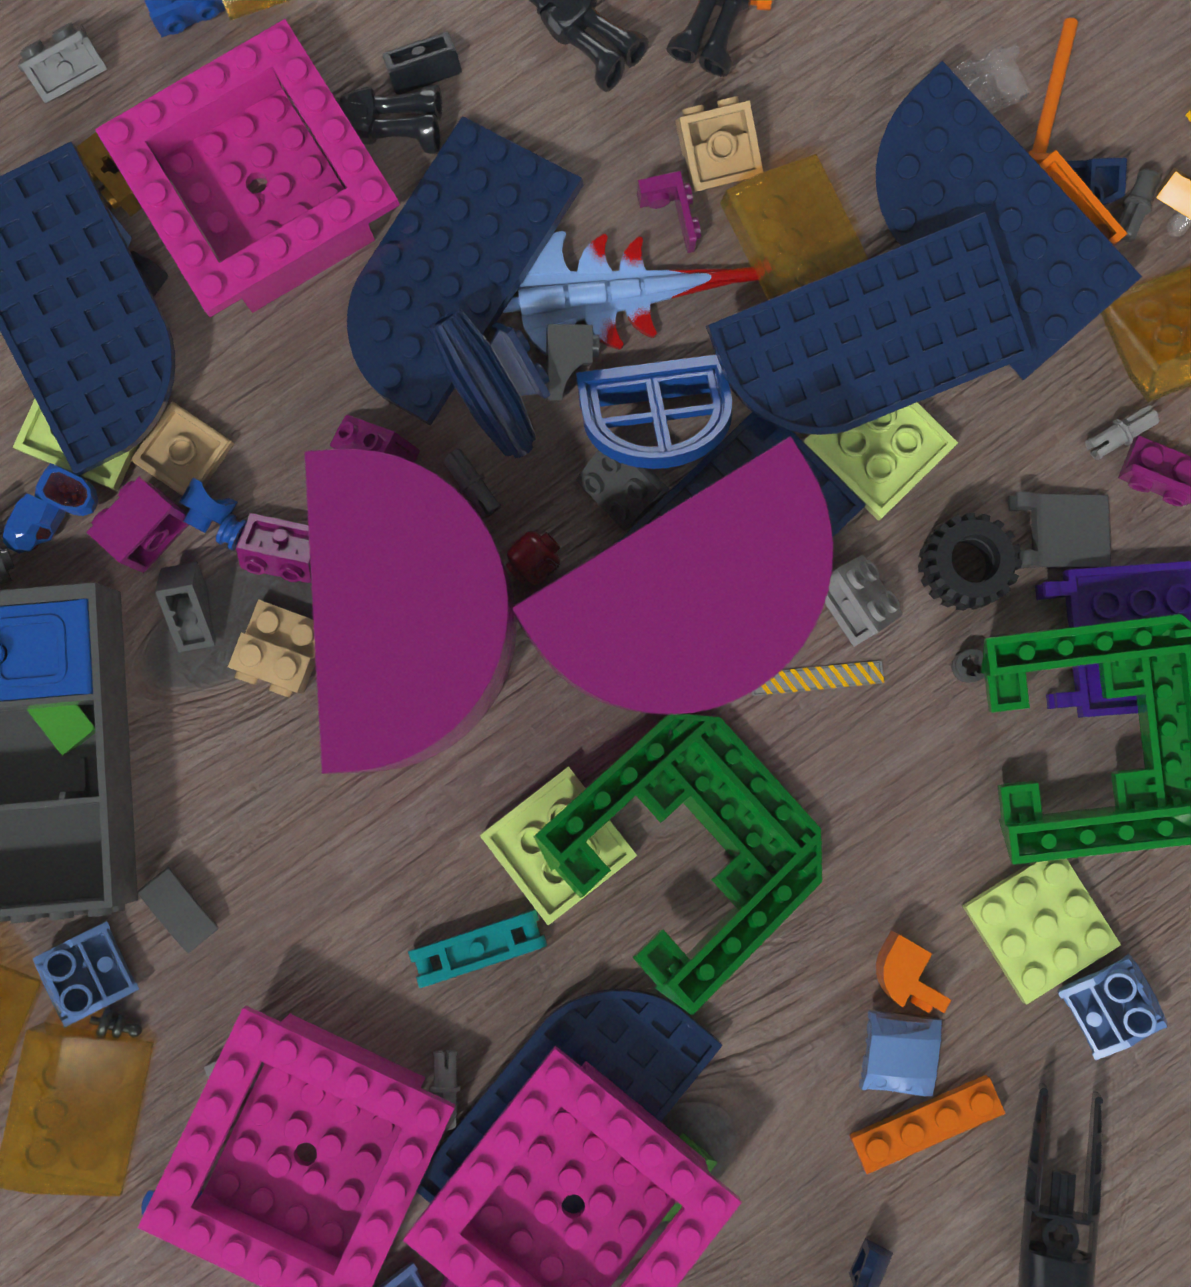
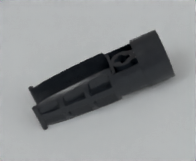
M1040 1083L1025 1184L1018 1287H1094L1101 1205V1104L1103 1099L1098 1092L1092 1093L1083 1213L1074 1211L1076 1174L1068 1173V1171L1052 1170L1050 1206L1040 1205L1048 1089L1044 1083ZM1032 1211L1035 1213V1216L1043 1217L1041 1232L1044 1242L1030 1241ZM1076 1224L1089 1226L1087 1253L1077 1249L1079 1233ZM1058 1225L1065 1226L1066 1233H1070L1063 1234L1062 1240L1054 1238L1053 1232L1057 1231Z

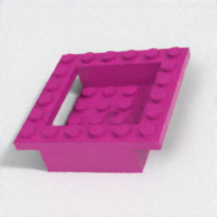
M286 19L95 129L209 317L219 313L240 299L245 302L252 313L375 241L369 223L400 205L394 192ZM279 81H280L281 84L283 85V87H284V89L286 90L287 94H288L289 97L291 98L292 102L294 103V105L296 106L297 110H298L299 113L301 114L302 118H303L304 121L306 122L307 126L309 127L310 131L312 132V134L314 135L315 139H316L317 142L319 143L320 147H321L322 150L324 151V153H325V155L327 156L328 160L330 161V163L332 164L333 168H334L335 171L337 172L338 176H339L340 179L342 180V182H343V184L345 185L346 189H344V187H343L342 184L340 183L339 179L337 178V176L335 175V173H334V171L332 170L331 166L329 165V163L327 162L326 158H325L324 155L322 154L321 150H320L319 147L317 146V144H316V142L314 141L313 137L311 136V134L309 133L308 129H307L306 126L304 125L303 121H302L301 118L299 117V115H298V113L296 112L295 108L293 107V105L291 104L290 100L288 99V97L286 96L285 92L283 91V89H282V87H281ZM258 178L267 180V186L262 192L253 193L249 191L253 180Z
M244 1006L137 1228L261 1287H372L456 1104L422 1089L424 1076L295 1015L289 1014L280 1022L249 1006ZM261 1062H264V1066L254 1084V1087L235 1124V1127L216 1164V1167L206 1185V1188L203 1194L196 1201L203 1187V1184L213 1166V1163L222 1147V1144L232 1126V1123L242 1105V1102L251 1086V1083L261 1065ZM302 1143L312 1144L316 1148L317 1158L310 1162L300 1159L297 1154L298 1145Z
M554 1046L406 1233L403 1241L458 1287H611L670 1209L678 1202L682 1208L620 1286L677 1287L742 1202L739 1196L709 1172L706 1160L587 1061L580 1066L558 1047ZM572 1194L580 1196L585 1203L583 1209L578 1213L567 1212L562 1205L565 1197Z

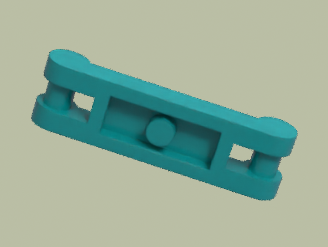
M536 909L409 950L410 960L415 962L419 975L416 976L419 988L546 947L548 944L545 935H540L537 921L540 919ZM522 927L526 940L516 943L512 930ZM439 954L442 968L433 970L429 957Z

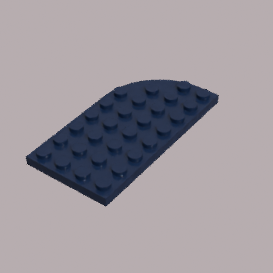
M943 61L903 99L886 127L876 163L877 197L886 225L897 243L903 246L984 212L986 213L1033 355L1009 364L1012 370L1024 381L1142 276Z

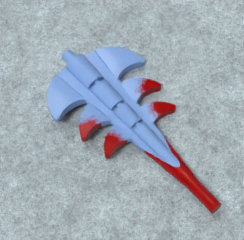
M558 231L552 234L519 286V296L512 297L503 313L521 311L523 327L528 338L544 355H546V328L548 324L576 325L580 321H584L586 325H593V334L599 335L601 343L621 350L624 343L616 329L615 318L617 312L625 310L627 318L635 329L650 338H655L657 331L651 319L650 304L734 283L769 279L770 271L768 264L736 269L646 270L642 259L643 238L640 236L633 240L624 251L619 271H612L605 255V247L608 241L606 234H602L594 239L584 249L577 271H570L564 262L562 253L566 232Z

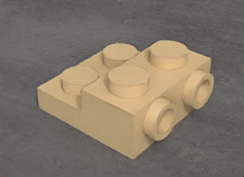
M738 96L717 101L718 108L704 111L703 105L682 110L683 117L675 120L683 157L685 156L692 192L764 175L750 100L739 103Z
M258 599L245 634L241 632L228 668L236 670L234 678L256 685L258 679L271 683L269 691L288 698L291 697L292 692L304 694L316 663L313 619Z

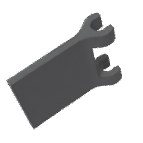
M1016 492V496H1008V511L1031 510L1032 550H1021L1020 553L1015 555L1016 559L1022 560L1020 569L1038 567H1111L1108 495Z

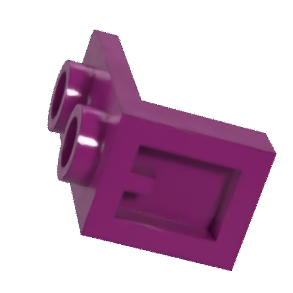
M681 171L638 180L637 197L640 208L649 206L652 209H658L667 206L671 201H675L687 253L695 252L696 241L701 239L700 224L697 217H691L689 205H693L692 191L689 183H683Z
M349 415L344 416L330 443V446L334 449L379 451L401 457L413 463L420 452L418 448L396 432Z

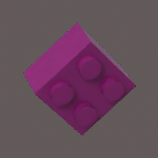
M138 477L135 481H130L121 488L118 493L119 498L110 508L101 510L92 520L93 526L86 533L119 563L145 573L189 524L183 522L187 513L164 492Z

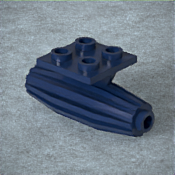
M461 309L451 311L433 322L428 328L445 372L476 423L505 456L513 455L514 458H520L528 454L533 449L532 443L536 440V435L521 396L537 394L544 399L549 397L551 394L546 384L550 380L539 363L534 364L528 356L527 352L531 350V347L520 330L516 332L512 327H507L497 322L492 325L496 334L489 343Z

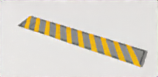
M882 661L781 670L775 677L753 691L752 695L758 696L884 683Z

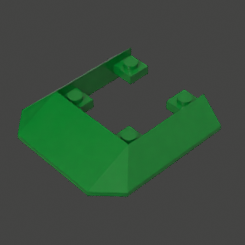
M1182 614L984 638L981 673L985 677L988 711L991 713L1030 708L1026 672L1099 663L1102 698L1110 699L1135 695L1137 697L1145 768L1111 772L1115 806L1042 814L1038 782L1028 781L997 785L1001 819L998 820L1009 858L1013 865L1191 845V621Z
M668 714L533 837L550 870L553 871L555 869L579 898H582L611 871L586 841L631 799L637 796L660 823L682 803L693 813L732 857L711 880L732 902L734 907L687 955L662 929L632 956L656 983L655 989L693 1015L822 883L821 828L721 717Z

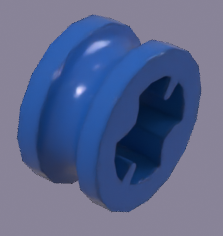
M230 513L224 519L217 532L216 542L220 545L225 542L228 544V548L234 551L247 522L246 520L237 521V516Z

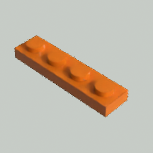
M984 1075L851 1133L849 1136L866 1174H869L1006 1113L990 1077Z

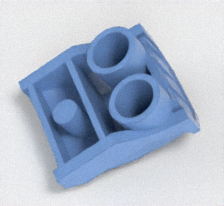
M107 921L32 958L64 1028L139 990Z
M1130 954L1125 955L1122 960L1115 962L1105 969L1070 982L1058 989L1060 998L1064 999L1087 1039L1095 1060L1132 1047L1149 1035L1168 1027L1166 1017L1157 997L1140 967Z
M868 1010V1038L865 1040L867 1047L866 1055L863 1056V1072H861L863 1079L859 1080L860 1089L933 1096L940 1052L942 1020L940 1018L906 1013Z

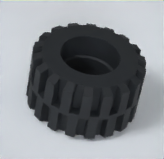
M966 513L962 517L958 515L935 529L924 541L926 545L920 549L919 557L923 558V561L918 564V573L924 572L925 578L921 580L923 586L929 585L933 591L929 595L933 599L940 597L943 600L941 605L947 608L956 606V610L961 611L969 608L971 610L978 609L1005 596L1011 590L1009 586L1017 582L1019 575L1015 574V571L1021 568L1022 560L1016 559L1015 555L1020 553L1021 549L1019 544L1013 546L1010 539L1014 538L1015 535L1011 530L1005 533L1001 529L1004 523L999 519L992 523L989 522L991 516L981 514L978 517H975V513ZM957 543L971 544L984 556L986 570L980 582L974 583L964 580L955 571L952 564V552Z

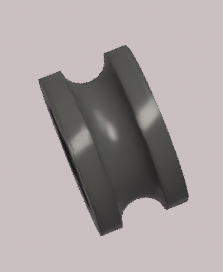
M968 649L955 655L951 665L953 675L965 683L976 682L984 678V674L981 673L983 652L976 649ZM969 656L974 658L973 664L978 666V671L971 672V676L966 674L967 668L962 666V661L969 660Z

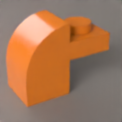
M892 930L880 949L876 961V975L881 988L887 996L902 1007L905 1006L911 994L912 997L909 1002L930 1013L934 1007L945 1013L951 999L919 981L933 953Z

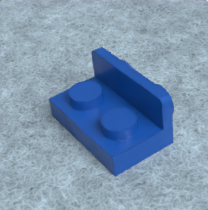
M144 0L150 12V18L162 38L167 35L178 34L188 26L200 21L211 20L219 13L226 11L222 0Z

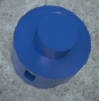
M195 478L191 479L179 503L190 508L183 522L204 533L207 532L212 521L221 525L224 519L233 512L238 503L230 498H210L202 482Z

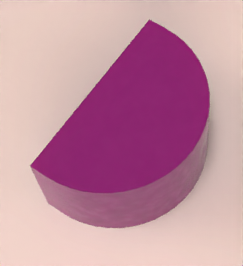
M789 437L512 608L513 612L542 659L567 683L593 699L620 709L653 714L693 713L720 707L746 696L775 677L794 658L813 631L824 607L833 567L832 530L825 499L808 463L793 439Z
M363 449L304 451L322 774L385 771L420 763L450 748L466 736L492 707L505 683L512 663L517 635V619L512 609L515 606V599L509 576L494 541L481 518L451 485L436 474L416 463L379 451Z

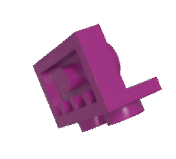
M1138 435L1135 437L1130 445L1118 478L1129 482L1128 486L1136 491L1145 493L1151 491L1163 496L1162 500L1174 506L1190 504L1191 456Z
M250 513L236 546L240 568L252 574H268L282 577L289 582L301 581L311 583L308 525Z

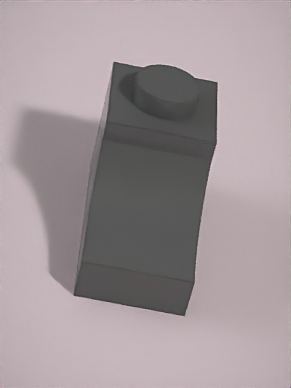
M548 324L546 328V374L550 382L546 384V387L551 395L546 398V402H561L563 400L565 384L572 372L581 366H590L593 363V357H599V335L593 334V325Z
M198 562L161 568L155 593L178 653L215 646L216 635L209 612L208 589Z

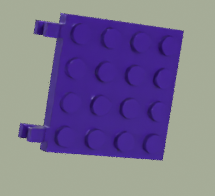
M1191 561L1070 569L1063 571L1064 581L1043 582L1042 585L1035 586L1036 600L1065 597L1068 628L1182 614L1191 621ZM1099 663L1073 666L1075 692L1046 694L1047 709L1077 707L1078 718L1138 713L1136 695L1110 699L1102 698Z

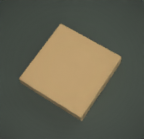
M172 401L130 461L183 496L192 478L201 481L203 487L207 484L234 446V443Z

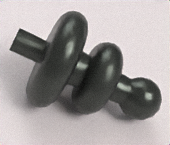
M106 1007L101 1018L91 1016L89 1022L98 1025L96 1032L98 1039H103L106 1036L107 1030L112 1031L111 1035L114 1039L119 1038L122 1033H128L131 1037H138L142 1033L140 1024L125 1023L126 1016L124 1014H119L116 1019H113L112 1007Z

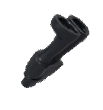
M529 0L537 7V14L558 43L572 44L592 60L596 66L595 82L604 92L611 91L618 84L623 75L625 64L629 68L634 67L643 58L649 42L647 37L637 31L625 30L603 17L595 10L596 0ZM587 27L591 28L610 43L616 52L592 37L585 29Z
M699 0L684 31L671 38L666 51L670 56L681 62L694 63L698 56L707 24L715 5H718L722 9L709 40L703 48L699 64L701 68L719 77L728 76L732 65V60L727 51L728 39L739 11L749 8L751 0Z
M438 85L425 86L417 92L395 96H375L372 87H365L341 95L340 100L338 97L335 98L363 144L372 145L380 138L409 137L416 139L425 153H439L440 129L437 120H440L442 117V96ZM416 113L421 115L417 117L379 119V114Z

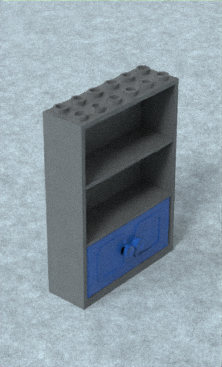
M95 582L0 590V922L24 923L49 917V920H59L87 913L88 917L124 911L125 904L138 900L121 592ZM78 705L94 725L95 734L62 756L28 713L27 709Z

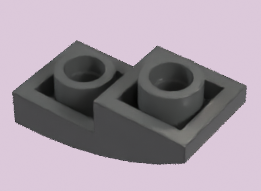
M169 867L165 868L137 891L145 904L187 954L218 930L217 924L193 898L192 893Z

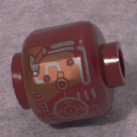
M528 531L508 549L507 558L509 561L506 563V566L523 585H526L528 582L533 585H539L560 566L561 561L556 552L561 547L547 532L541 536L535 531Z

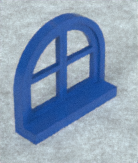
M717 355L576 373L580 410L582 411L586 434L600 452L619 463L647 469L671 468L684 465L711 452L724 439L732 421V395ZM704 393L711 394L713 404L664 410L662 399ZM649 401L651 412L602 418L600 407ZM712 415L707 425L698 434L686 441L674 445L671 444L667 420ZM653 422L658 447L629 443L617 437L608 428Z

